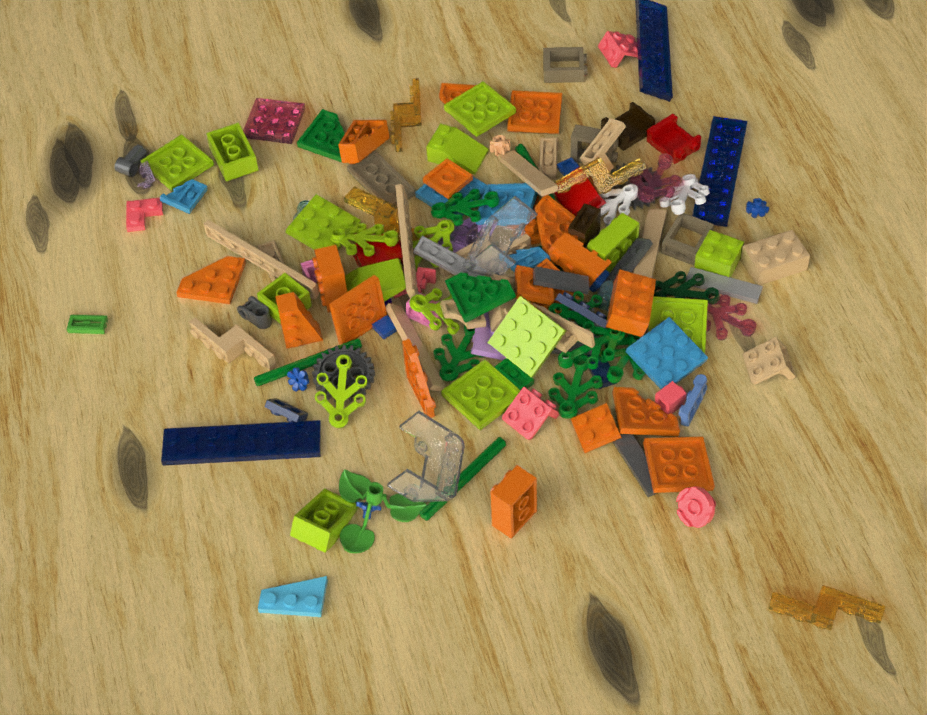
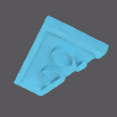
M327 576L261 590L258 612L321 617L328 582Z

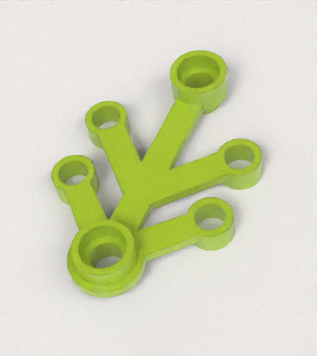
M442 220L434 227H415L414 233L417 238L434 234L432 238L428 239L438 244V241L443 237L444 243L442 246L445 248L450 247L448 250L453 252L450 236L453 234L454 224L450 220ZM412 240L413 249L416 247L420 240ZM418 255L414 257L416 272L418 264L423 259ZM431 263L432 267H435V268H436V267H439V266H437V265Z
M359 223L347 230L335 228L330 234V240L336 244H342L346 248L347 255H355L357 253L356 245L351 244L348 240L355 241L363 248L365 256L375 254L374 246L369 245L366 241L385 242L387 246L392 247L399 240L398 233L394 230L385 232L383 224H375L367 229L365 223Z
M434 288L425 296L417 294L410 299V307L416 312H421L430 321L429 327L432 330L437 331L442 325V321L431 313V311H435L447 324V331L452 335L457 334L460 329L459 324L451 318H444L440 302L436 304L429 303L432 300H440L443 295L440 289ZM451 293L447 298L443 300L453 299Z
M340 355L336 360V365L339 369L337 389L329 381L326 373H319L317 375L318 384L323 386L336 400V409L327 401V396L322 391L315 394V401L321 404L330 414L329 422L335 428L346 426L349 420L348 416L366 403L365 396L357 394L354 397V402L344 408V402L360 388L366 387L368 383L364 375H359L355 383L346 389L347 371L352 367V361L348 355ZM346 359L347 363L343 365L340 361ZM324 376L326 377V380L324 382L319 381V378ZM364 379L365 383L359 384L358 381ZM319 395L324 396L322 401L317 399ZM363 398L362 403H357L356 400ZM337 415L342 416L340 421L335 420Z

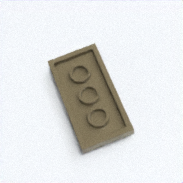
M376 151L370 153L359 163L347 166V171L387 211L397 206L395 185H403L408 199L415 196L416 190Z

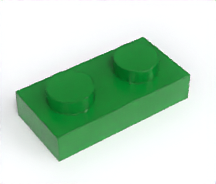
M507 358L494 367L520 391L523 387L528 389L534 384L532 377Z

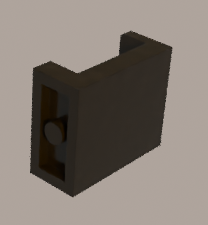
M634 102L630 103L627 112L615 118V120L623 122L626 126L616 139L619 140L618 147L623 151L647 137V129L655 125L654 117ZM605 117L601 120V129L609 121V118Z
M584 203L568 228V233L578 236V240L584 243L583 247L586 249L589 241L600 233L601 209Z

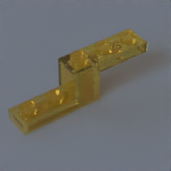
M419 78L412 79L413 86H409L410 96H413L410 97V102L394 103L393 111H390L391 121H394V123H391V133H394V135H391V143L395 145L396 152H403L402 127L422 126Z
M598 157L554 183L558 186V193H565L571 189V186L576 183L581 184L589 177L598 193L605 194L611 191L615 185H622L627 182L631 176L640 175L647 166L643 160L638 158L610 174L604 161Z
M354 186L344 197V202L374 216V224H383L385 232L389 230L396 231L401 242L398 207ZM411 227L412 240H420L421 238L415 236L414 228Z
M822 585L815 606L773 592L768 609L780 615L784 614L793 617L799 622H807L815 625L817 628L831 631L838 610L848 615H856L869 622L880 624L886 606Z

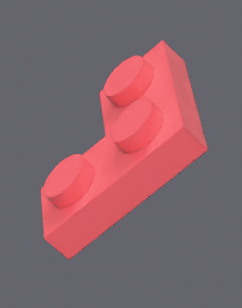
M160 198L126 201L127 232L145 230V217L163 215V202L160 201Z

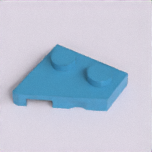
M191 179L185 182L184 185L173 188V192L167 195L162 194L160 201L190 214L208 188L207 185Z
M540 247L516 250V254L505 255V252L499 253L500 260L514 273L517 265L534 268L544 259L548 258L550 260V256Z

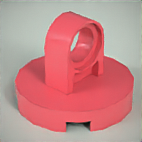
M693 486L685 488L679 493L676 499L679 508L677 509V514L686 526L701 528L711 522L714 517L716 502L704 488Z

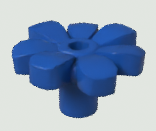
M755 198L753 202H747L746 212L748 214L752 213L751 217L757 218L758 215L763 217L765 213L769 212V207L766 206V201Z
M295 367L293 371L287 373V376L291 378L288 380V383L293 385L292 389L297 392L299 389L304 391L307 389L306 385L309 384V379L305 370L300 371L298 367Z
M357 501L356 506L364 510L363 518H365L368 502ZM380 504L371 507L368 519H371V513L373 511H381L382 507L380 506Z

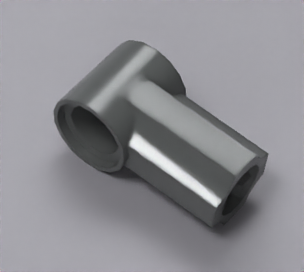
M137 144L124 158L119 157L116 160L115 171L129 177L135 176L138 165L141 163L140 160L148 155L147 151Z

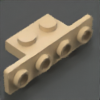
M533 303V305L567 330L555 348L566 353L577 341L591 348L595 346L594 336L590 330L584 329L573 321H568L559 314H554L545 307Z

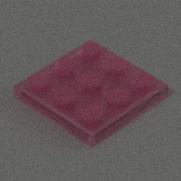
M256 98L243 130L246 138L292 144L306 109L305 103Z

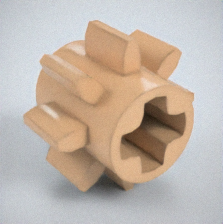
M503 135L494 136L493 140H490V153L494 152L496 156L499 154L505 155V152L510 151V139L506 140Z

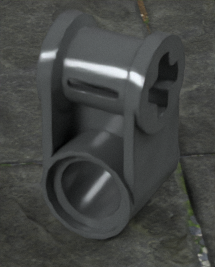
M250 296L244 305L237 307L240 316L259 329H266L271 326L272 319L268 306L258 301L254 296Z

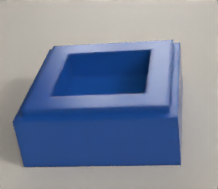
M572 157L557 164V169L564 177L579 167Z
M605 270L589 287V290L596 292L610 275L609 272Z
M388 315L372 324L373 329L383 340L397 332Z

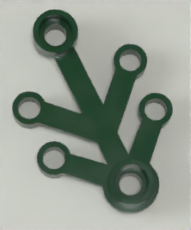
M678 271L675 276L665 282L656 281L654 297H667L669 295L675 298L708 300L709 304H716L720 299L719 291L714 287L707 288L704 292L688 290L695 285L702 286L705 283L704 276L701 273L695 274L693 278L686 281L685 272ZM676 283L681 284L676 288H670Z

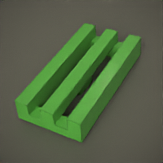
M70 315L67 332L105 334L108 317L103 315Z

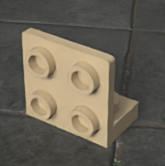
M777 337L743 353L753 385L779 373L780 375H785L789 381L796 378L787 348Z

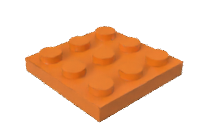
M512 90L510 103L516 107V113L508 118L507 131L559 134L562 93Z
M375 275L329 304L340 345L359 338L373 328V323L387 315L380 281Z
M703 437L644 438L643 445L653 493L681 492L685 488L693 486L704 488L706 491L714 490L715 485Z

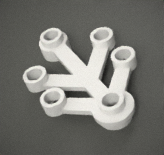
M694 174L684 175L681 178L680 184L664 190V197L659 200L660 206L664 208L671 205L672 212L680 215L685 212L687 196L694 198L697 205L704 204L706 202L705 196L710 193L709 187L698 183V178ZM692 188L697 189V190H698V193L695 192V191H693V190H691V189H692Z
M628 184L622 189H609L608 186L600 188L599 193L603 198L617 196L614 199H604L606 203L600 208L601 216L609 211L608 215L603 219L606 226L615 218L617 208L620 214L628 215L630 213L631 201L637 198L639 192L636 185Z

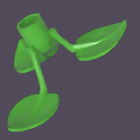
M344 469L339 480L341 497L352 503L357 502L360 498L362 500L366 499L368 507L362 528L357 524L345 526L340 533V542L344 550L349 553H362L368 550L373 545L375 539L374 533L366 529L371 507L379 505L382 500L386 507L391 509L390 515L392 518L400 522L414 520L426 506V503L406 494H395L390 497L388 502L387 495L383 494V486L380 483H371L366 477Z

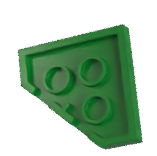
M322 109L297 141V147L342 162L338 144L345 133L339 122L338 115Z
M461 272L445 280L465 323L516 298L509 281L505 279L498 281L492 280L491 277L477 275V277L469 276L468 273Z

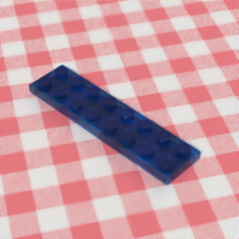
M635 0L639 92L670 102L673 98L667 6L651 0Z
M713 116L699 181L700 184L709 187L710 193L705 196L706 202L704 204H694L693 217L708 221L717 226H728L748 121Z
M321 421L164 429L161 462L163 466L321 457Z

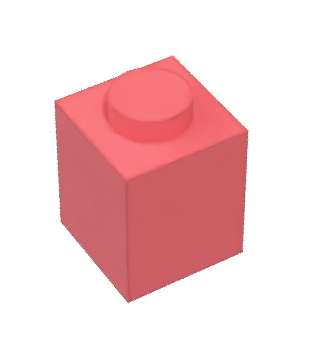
M673 381L655 394V403L660 405V409L667 414H673L681 405H685L686 392Z

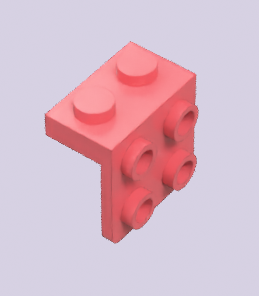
M607 31L598 45L610 66L617 68L625 55L642 59L645 57L642 47L637 44L635 37L630 34L625 35L617 31Z
M523 387L503 414L502 419L526 439L531 440L548 416L557 419L560 414L555 409L557 405L549 399L543 400L541 398L543 394L534 388L529 390Z

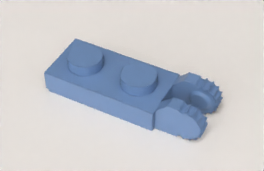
M698 374L693 380L694 387L692 391L688 392L685 405H681L678 415L681 416V425L688 427L707 391V378L703 374Z

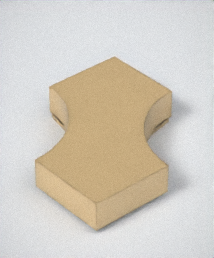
M453 299L440 302L444 318L459 320L465 324L467 329L486 327L484 314L465 323Z

